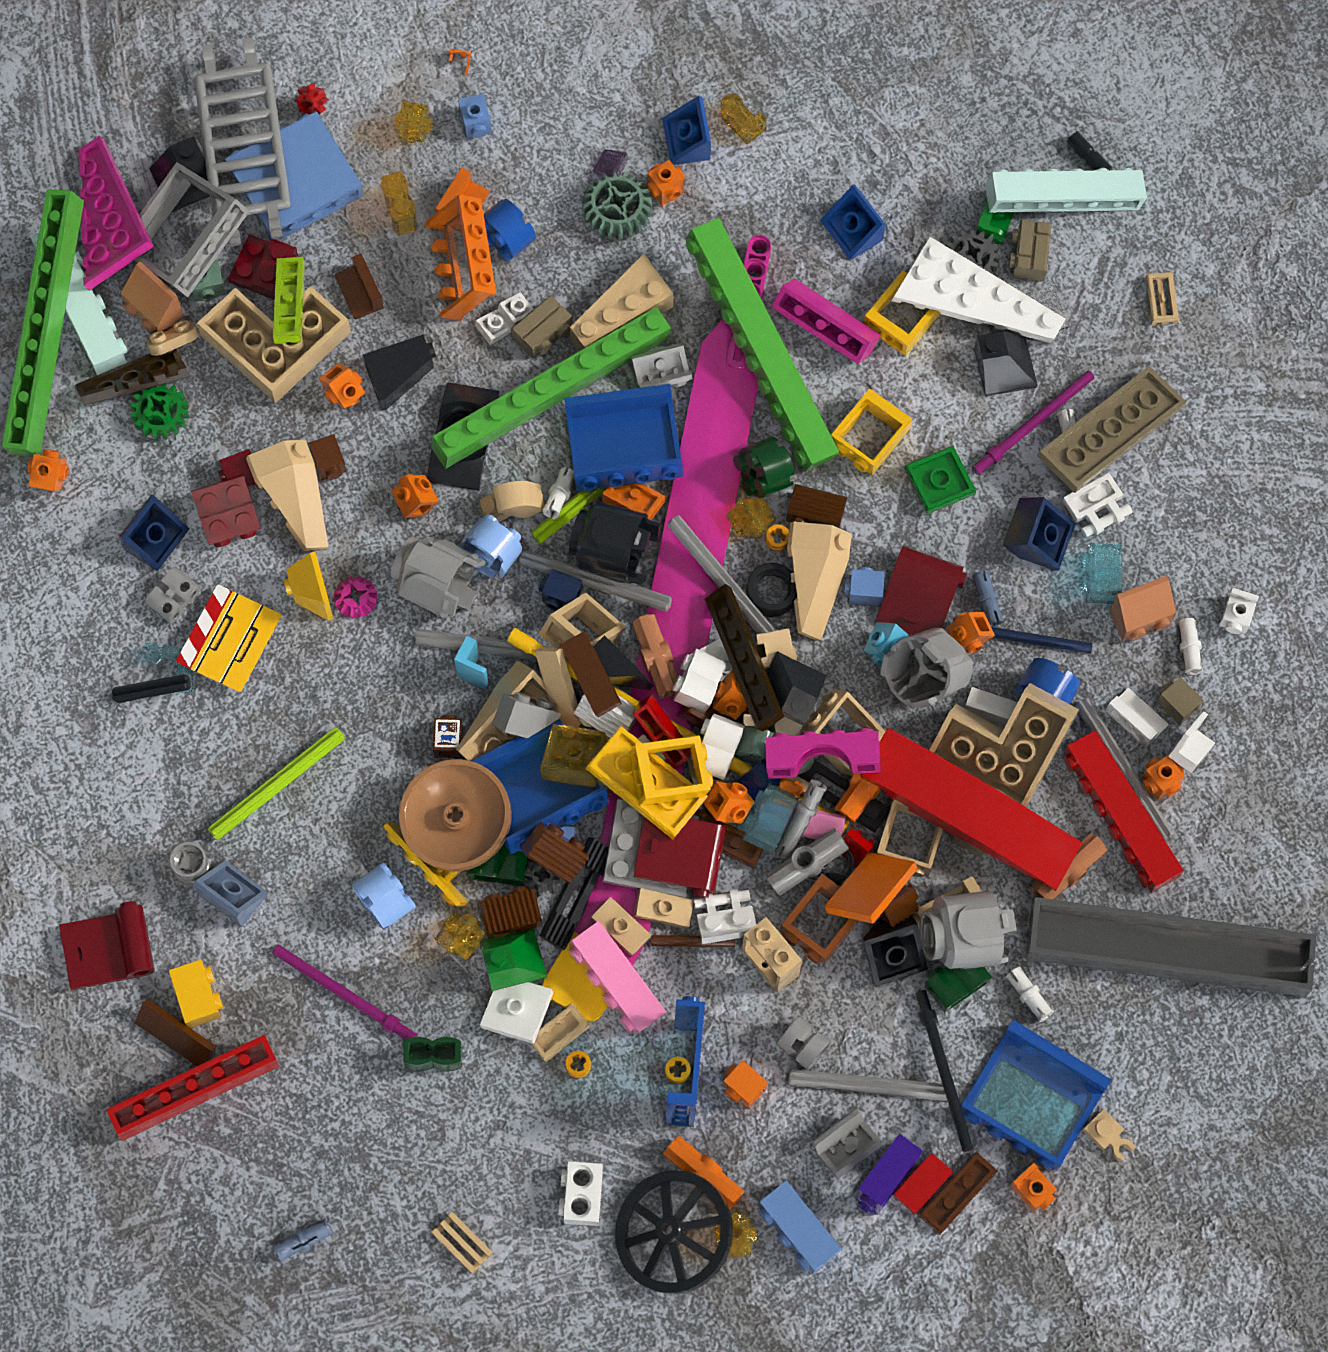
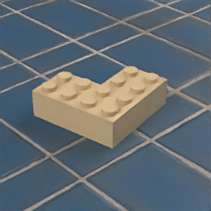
M310 286L303 294L301 342L274 344V321L268 318L240 291L234 288L197 322L200 335L275 404L351 333L349 320Z
M1029 683L1004 729L955 704L949 711L930 751L1027 807L1079 709Z

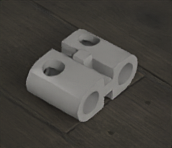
M177 567L171 568L161 579L162 583L158 587L156 586L145 600V603L169 623H174L185 611L184 607L188 603L191 604L201 590L197 583Z

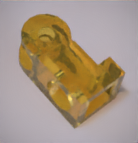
M732 93L722 98L721 118L746 145L767 130V118L761 112L754 116L743 105V100L739 95Z

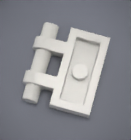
M1110 473L1085 485L1076 493L1073 492L1063 497L1062 500L1076 523L1085 518L1088 521L1089 525L1081 528L1085 538L1104 532L1105 527L1124 521L1125 517L1132 513L1129 504L1119 507L1116 501L1122 499L1123 493ZM1106 507L1109 514L1099 519L1096 512Z
M738 889L729 890V893L713 895V893H710L709 898H693L695 909L706 908L707 913L697 914L702 944L743 938L744 934L756 925L752 906L741 907L740 902L750 901L749 890L738 891ZM731 904L732 909L716 911L715 906Z

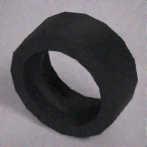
M775 562L764 563L755 568L749 575L746 595L763 616L778 617L789 612L794 606V600L797 598L796 583L791 582L790 573L793 572L785 565ZM766 576L779 577L788 586L787 597L778 604L765 603L759 599L756 593L757 583Z

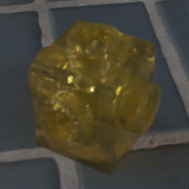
M402 101L401 110L396 113L394 127L398 128L399 138L410 143H416L417 141L425 143L427 133L431 134L433 128V118L429 116L428 105Z
M746 497L740 500L726 514L738 537H759L768 531L767 526L775 521L770 512L769 505L762 498L750 499Z
M453 912L445 920L443 927L434 939L450 954L467 961L473 951L478 948L480 941L486 933L478 926L480 922L469 913L463 916Z
M732 1213L733 1232L739 1233L740 1237H733L727 1258L751 1257V1243H757L756 1226H751L750 1218H744V1214ZM715 1227L716 1244H718L720 1227Z

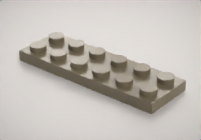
M1148 366L1041 449L1037 457L1076 493L1185 406L1186 401Z

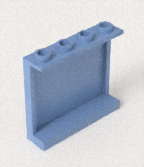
M317 111L311 115L306 114L300 117L297 122L289 126L280 127L291 202L289 208L279 210L283 238L364 197L360 180ZM271 141L252 144L243 150H236L229 157L225 158V162L273 154ZM274 164L229 172V174H233L237 183L276 176ZM278 187L244 192L250 204L279 199ZM268 212L259 213L257 215L266 228L267 236L271 241L272 234L269 229Z

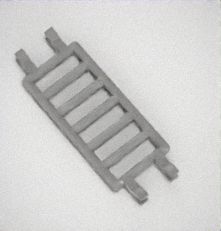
M253 37L243 39L247 66L219 71L216 68V57L212 44L203 45L202 53L206 73L195 75L194 83L208 182L229 195L278 187V200L244 206L250 211L248 215L268 212L269 229L272 239L283 238L279 210L289 208L291 202L271 66L268 63L258 64ZM262 74L263 86L212 95L206 94L205 83ZM265 96L266 109L212 118L209 116L208 106ZM268 119L270 131L213 140L211 128ZM271 141L273 154L216 163L214 151ZM275 165V177L219 186L218 173ZM210 196L212 216H214L222 204ZM239 227L230 238L231 246L241 245Z

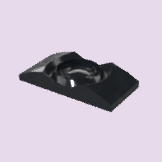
M447 382L440 406L436 434L498 399L500 391ZM489 444L446 469L431 448L427 479L430 483L479 491Z

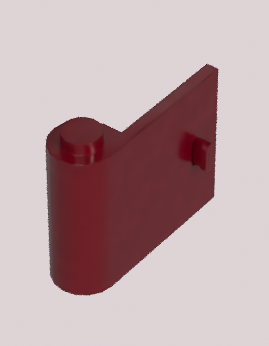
M902 546L876 622L897 624L906 633L911 635L931 628H943L957 587L962 589L967 577V573L963 572L964 566Z
M644 817L633 877L688 887V890L693 891V896L709 898V894H715L726 827L715 823L689 819L675 838L671 839Z
M136 901L121 903L119 905L120 908L115 911V914L59 924L70 990L139 978L155 972L142 905H137Z

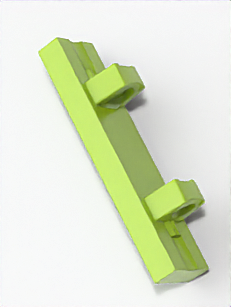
M303 257L277 259L273 323L274 344L297 343L302 340L305 271Z

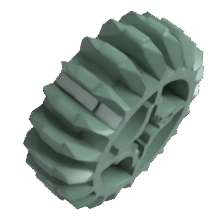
M613 171L612 177H608L604 173L602 181L595 178L593 186L588 185L586 189L587 194L583 196L584 204L582 205V212L585 213L584 219L586 223L590 222L591 230L598 229L600 237L608 233L609 240L613 238V235H618L620 241L623 239V234H627L629 238H632L633 230L640 233L642 226H647L648 218L652 216L651 207L653 206V201L649 198L650 191L645 189L643 181L636 183L637 177L635 175L628 179L625 171L621 177L617 176V173ZM607 194L608 199L603 201L602 205L596 207L598 201ZM638 205L636 212L627 218V212L633 210V207Z

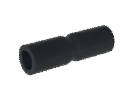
M1078 131L1068 138L1067 143L1081 158L1086 160V163L1094 171L1100 168H1105L1108 171L1113 170V167L1099 152L1094 150L1093 146Z

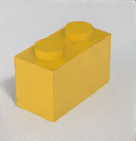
M202 959L169 970L181 1012L188 1027L193 1028L221 1018L219 1009L224 1007L219 992L213 993L210 983L215 982V978L210 966L205 967Z

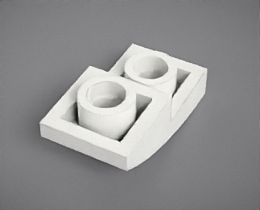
M520 292L499 303L497 310L477 319L475 327L491 345L510 334L511 328L530 313L533 308Z

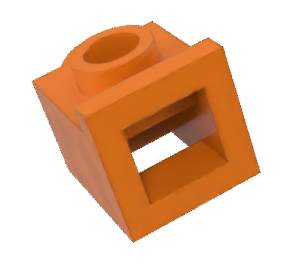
M1035 1163L1010 1185L1033 1212L1039 1207L1044 1211L1056 1200L1053 1194L1057 1189L1041 1173ZM1033 1184H1039L1042 1191L1035 1193L1032 1190Z

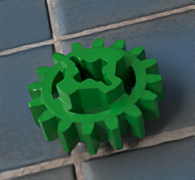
M164 383L161 384V387L153 386L150 390L147 388L143 389L142 395H134L137 403L130 404L133 411L130 415L132 421H136L134 423L136 429H142L145 437L152 433L154 440H157L159 434H163L166 440L168 439L169 432L175 435L178 434V426L185 428L186 425L183 419L189 418V413L186 410L189 408L187 400H184V393L182 391L177 393L175 385L167 389V385Z

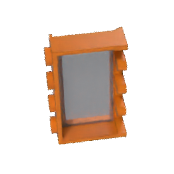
M458 195L427 220L425 227L443 230L444 240L436 239L431 243V249L434 252L447 254L448 264L440 263L434 268V271L439 276L450 277L452 287H443L438 291V296L441 299L454 301L445 310L439 312V317L462 321L463 316L490 295H496V288L481 198Z

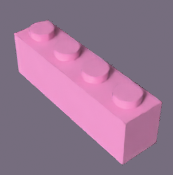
M599 921L568 944L571 947L569 953L578 964L582 962L588 970L586 973L587 978L593 986L599 985L605 993L603 995L604 1001L612 1010L616 1008L622 1016L619 1019L621 1024L629 1033L633 1031L637 1035L666 1013L657 998Z

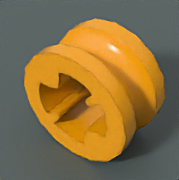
M776 524L771 526L766 533V544L769 549L776 552L785 550L788 546L789 530L783 525ZM776 533L782 534V539L785 540L775 543L774 538L771 536L775 537Z
M574 1051L566 1058V1070L570 1076L583 1078L590 1072L591 1060L587 1053ZM574 1058H579V1061L581 1059L586 1061L583 1064L582 1071H578L577 1068L575 1070L571 1068L574 1065Z
M683 1057L671 1058L666 1063V1078L673 1084L684 1083L690 1076V1064ZM677 1063L681 1064V1068L685 1067L686 1072H681V1077H674L675 1073H670V1069H673Z

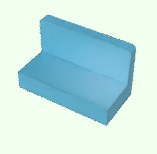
M466 636L454 659L456 675L486 690L488 687L487 669L476 664L479 659L477 640Z

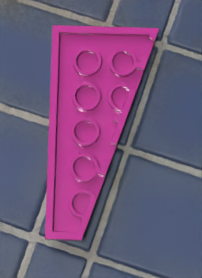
M101 136L96 137L78 150L79 176L82 178L80 198L84 200L81 215L82 244L85 245V257L82 258L83 266L86 268V277L83 278V284L89 291L154 247L107 144Z

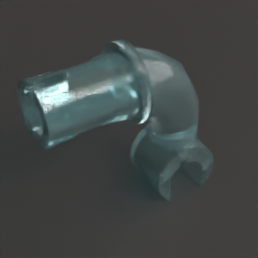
M147 643L144 648L147 651L155 650L156 653L152 657H144V659L151 664H157L162 659L173 661L176 676L186 674L191 680V688L179 693L193 692V670L176 663L182 648L177 646L159 647L155 643Z

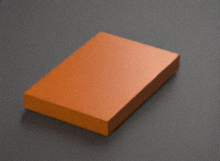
M869 852L825 905L827 913L873 924L918 868L915 861Z

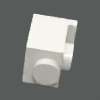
M1232 588L1219 626L1225 627L1228 632L1233 634H1246L1250 627L1259 596ZM1236 610L1244 612V614H1239Z

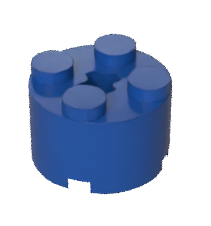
M506 198L497 202L483 214L489 248L494 246L499 256L506 263L536 239V233L530 222L525 224L521 218L524 214L514 203Z
M1034 658L1028 665L1014 693L1021 697L1026 687L1031 683L1062 701L1071 704L1078 691L1080 682L1069 670H1066L1065 673L1057 669L1059 664L1044 658Z

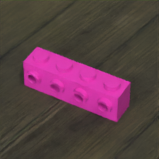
M795 278L781 287L771 306L784 317L789 318L804 330L812 333L857 364L871 355L881 337V334Z

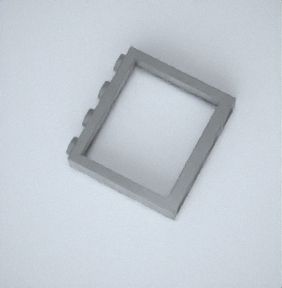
M176 162L139 214L150 239L154 237L191 184L223 204L171 275L142 256H139L133 262L137 264L141 261L159 279L189 297L250 211L234 197Z

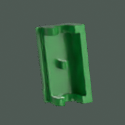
M987 199L976 235L984 231L985 239L992 236V243L1003 246L1014 212H989Z

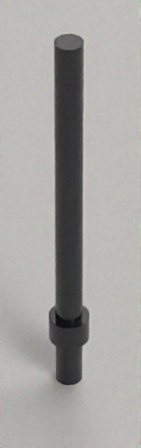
M921 990L916 992L921 1011L919 1014L922 1026L926 1027L962 1152H968L973 1150V1145L936 1025L938 1023L936 1011L931 1008L927 991Z

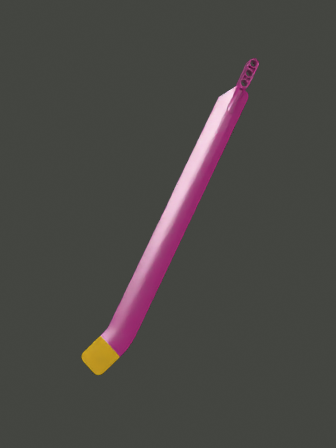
M755 235L748 242L744 267L748 275L751 272L760 274L759 277H751L750 275L749 277L762 300L771 255V242L764 235ZM760 248L763 249L765 252L758 254L755 253L753 250ZM723 319L701 342L680 445L684 477H678L673 480L651 588L652 591L670 596L672 604L667 612L648 606L646 615H655L662 637L670 647L674 660L673 667L677 677L683 675L684 670L680 669L685 656L692 654L695 649L699 650L708 645L713 619L705 598L719 589V587L670 530L667 524L675 516H681L723 567L741 477V471L734 465V456L739 454L740 449L747 446L758 391V380L754 372L748 369L745 361L746 357L742 349L736 345L733 337L734 333L730 325H727ZM639 647L636 667L654 687L651 690L631 688L630 696L641 702L652 695L669 719L691 731L692 724L677 716L682 704L674 701V696L659 699L650 672L646 671L640 654L641 647ZM636 720L629 733L637 739L644 734L650 742H653L638 720ZM685 762L675 768L681 775ZM612 790L610 791L600 840L601 844H605L606 847L609 845L616 801L618 799L623 800ZM603 875L599 876L589 896L584 915L578 923L569 943L595 924L591 917L610 897L633 917L638 890L603 883ZM633 917L648 932L650 931L652 921ZM616 943L633 966L644 945L631 957ZM567 945L566 949L561 951L549 970L547 978H544L542 986L553 990L554 993L551 1001L565 1009L572 1003L586 1021L598 1020L608 1007L603 999L605 993L599 985L596 987L592 985L586 976L588 970L582 962L580 964L575 962L569 953L571 947Z

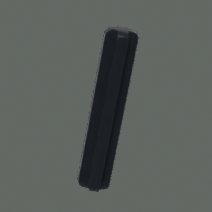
M183 674L118 686L112 689V699L117 703L186 691L191 688V680L189 676Z

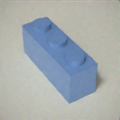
M787 1180L759 1202L761 1210L758 1214L768 1226L774 1225L779 1232L776 1235L786 1249L791 1247L797 1254L795 1260L805 1272L809 1269L814 1274L840 1253V1246Z

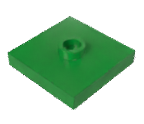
M954 446L909 463L904 467L927 515L976 495V489Z

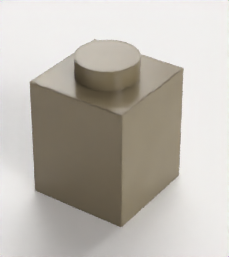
M1180 677L1174 683L1169 680L1159 690L1161 695L1157 703L1180 726L1200 708L1204 700Z

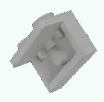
M682 343L630 357L638 388L670 384L671 387H680L693 379L692 373L688 368Z
M858 1110L842 1117L839 1123L828 1131L822 1132L812 1143L817 1157L837 1179L883 1146L881 1139L864 1122Z

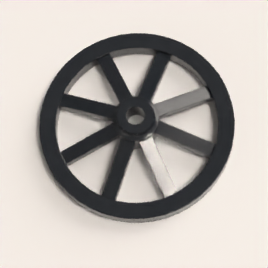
M669 1170L654 1174L635 1186L625 1198L619 1210L615 1226L617 1253L628 1274L644 1287L665 1294L690 1292L710 1281L724 1265L733 1240L732 1215L724 1196L708 1180L694 1173L681 1170ZM686 1182L695 1185L694 1190L673 1216L670 1183ZM658 1186L661 1189L662 1218L639 1203L648 1192ZM705 1192L713 1201L718 1216L684 1222V1218ZM633 1211L656 1226L654 1230L628 1238V1227ZM720 1225V1239L715 1254L687 1236V1231ZM672 1226L671 1233L667 1235V1228ZM658 1239L642 1271L635 1263L630 1248ZM680 1244L685 1245L709 1261L703 1270L689 1279L686 1277L678 1246ZM667 1245L677 1282H661L651 1278Z

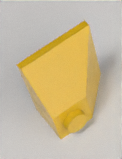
M311 552L286 569L288 579L283 580L287 595L293 594L296 604L328 621L333 620L316 552Z

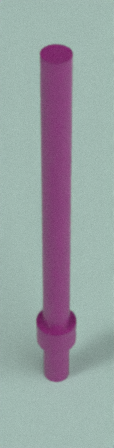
M1089 370L1086 371L999 445H993L985 452L986 455L972 466L973 472L979 475L992 463L997 464L1004 458V453L1095 379L1093 373Z
M278 944L274 948L272 954L382 1024V1028L391 1034L396 1033L405 1040L418 1036L417 1033L401 1024V1020L393 1014L387 1015Z

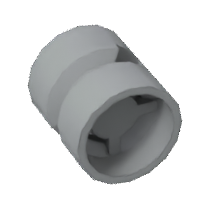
M194 842L180 843L173 849L170 855L171 868L176 878L186 886L194 887V882L211 870L205 851Z
M800 1016L786 1030L777 1045L788 1055L795 1054L796 1061L808 1071L827 1050L831 1041L820 1032L813 1033L812 1026Z

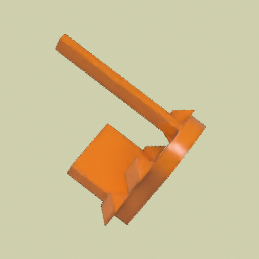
M450 48V63H452L455 54H460L463 58H466V55L468 56L465 75L468 76L471 52Z
M788 778L781 779L778 793L787 791L796 798L803 793L804 787L799 784V781L794 780L793 782L788 780Z

